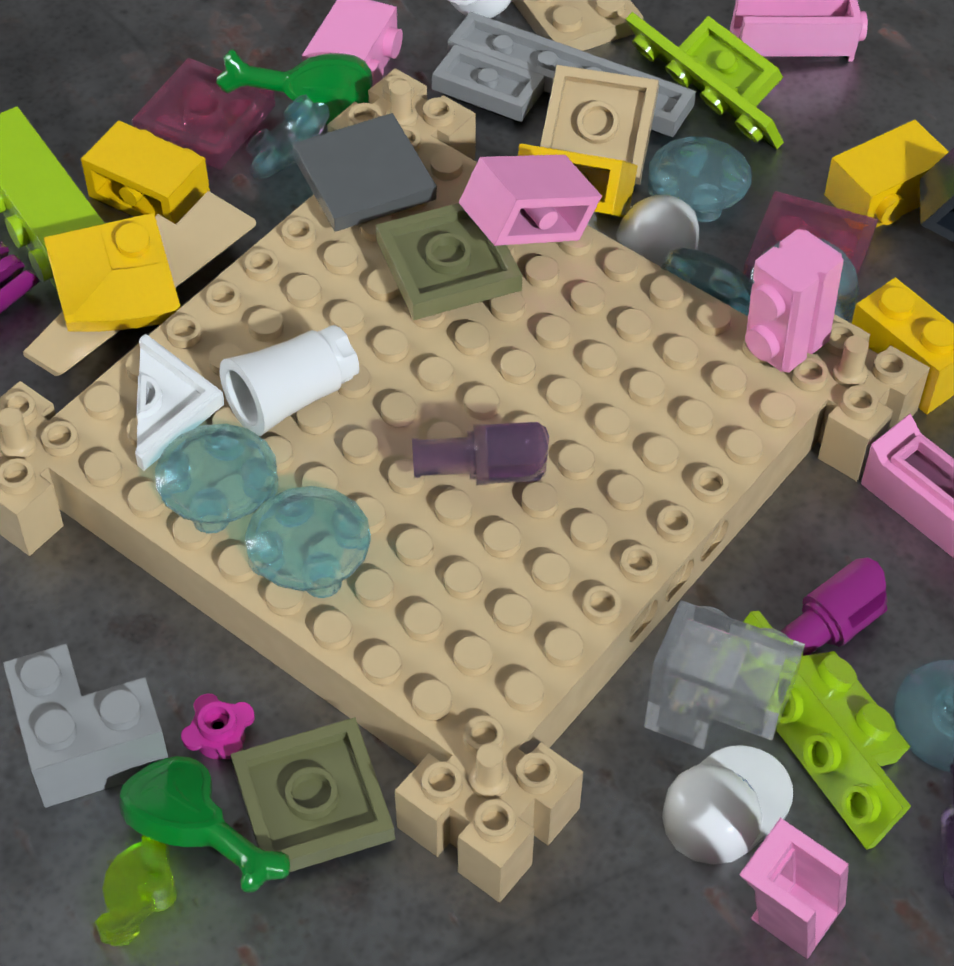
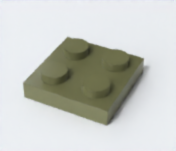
M459 203L376 225V241L413 320L522 291V273L508 246H494Z
M355 717L231 754L233 769L257 847L265 851H278L289 855V872L395 840L394 826Z

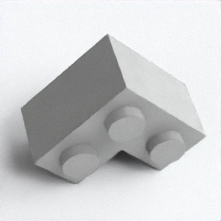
M67 644L3 662L31 771L45 808L124 784L131 776L146 766L168 758L163 733L145 677L82 696Z

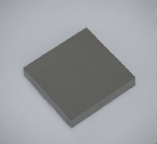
M393 113L292 143L293 158L334 232L437 200V186Z

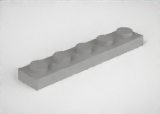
M471 11L447 41V54L457 44L544 75V91L549 93L552 91L557 65L659 80V91L651 130L670 137H674L694 107L695 90Z

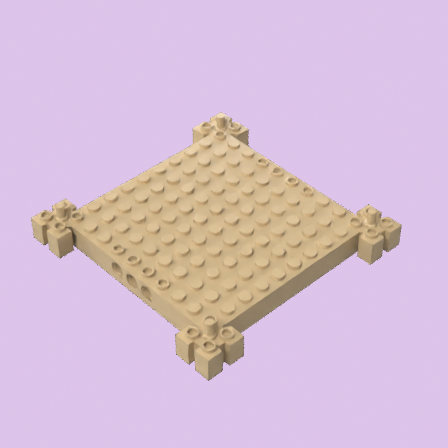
M395 68L368 90L369 103L358 104L354 102L327 124L328 132L393 113L437 186V200L334 232L313 194L148 336L223 392L224 405L145 471L138 467L135 454L137 448V392L140 368V343L57 414L52 402L21 381L15 384L0 397V535L28 556H31L64 526L60 510L350 719L355 717L360 726L417 766L395 790L397 828L437 857L449 843L458 849V873L500 903L531 867L534 836L549 845L580 809L583 771L550 749L554 742L817 442L821 444L818 459L853 480L858 481L864 473L871 444L911 413L913 416L917 412L930 367L891 345L886 351L877 354L868 349L869 333L834 314L830 341L815 353H807L806 360L789 373L781 372L767 361H762L755 357L749 348L746 347L745 335L748 316L589 225L586 226L578 241L507 245L522 273V291L413 320L376 241V225L459 203L477 164L475 161L476 113L444 95L427 100V86ZM332 325L340 327L347 334L351 346L357 353L359 373L354 375L351 380L341 384L339 390L312 402L286 417L262 436L255 437L248 433L233 414L225 397L219 372L221 361L280 344L311 330L318 332Z

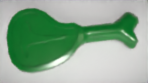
M230 49L225 54V71L218 75L216 81L219 88L225 93H230L243 86L284 92L291 100L309 105L326 125L354 102L358 104L369 103L368 90L373 85L371 69L365 60L355 55L344 53L321 54L310 57L296 67L283 72L250 66L239 57L234 49Z
M183 756L165 758L146 766L122 785L119 807L126 824L150 839L171 846L213 847L241 869L242 891L253 893L265 881L282 879L289 875V855L284 852L265 851L255 846L225 822L222 809L212 800V780L208 768L200 761Z

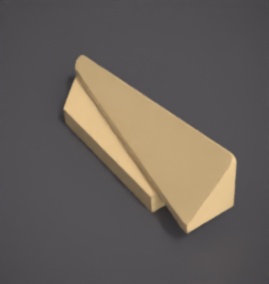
M209 191L177 224L157 214L155 218L175 288L256 226V220ZM62 311L23 351L24 357L54 376H59L120 330L68 332Z

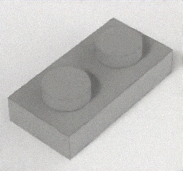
M455 44L432 73V90L522 122L544 92L545 76Z

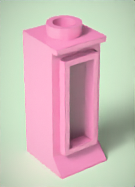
M736 0L730 32L762 56H847L848 62H853L858 42L864 41L866 38L868 19L866 12L860 11L857 0Z
M910 413L871 444L861 484L954 558V458L921 434Z
M780 818L739 874L755 890L757 910L752 915L751 920L808 959L846 905L849 864Z

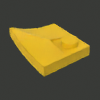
M154 213L44 237L68 332L115 331L159 325L181 308Z

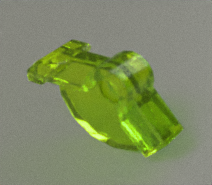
M142 835V842L133 844L117 855L106 870L102 890L108 912L103 913L95 921L100 940L103 943L112 946L130 944L140 934L139 925L152 912L166 910L176 900L177 890L170 868L168 844Z

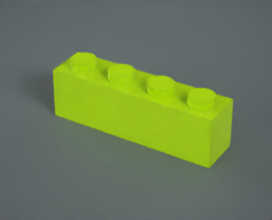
M18 106L0 113V213H3L6 217L5 224L14 244L18 248L26 246L30 251L28 256L38 278L42 282L50 280L56 288L44 237L105 223Z

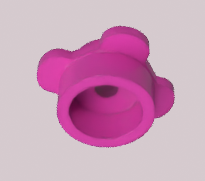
M210 693L199 696L193 704L195 715L191 725L185 727L181 732L183 745L191 751L199 750L200 753L211 759H231L232 753L243 750L246 738L245 728L251 725L255 719L253 708L246 702L230 704L219 701L216 695ZM216 722L224 724V727L221 729L212 728Z

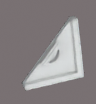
M147 334L139 339L137 448L135 450L137 465L143 471L224 405L223 392Z

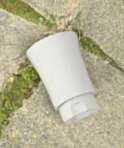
M332 325L318 332L314 330L308 331L288 341L256 352L223 359L220 363L219 372L221 385L233 414L248 433L255 437H260L286 417L312 402L339 390L341 384L351 380L354 375L359 373V361L347 334L340 327Z

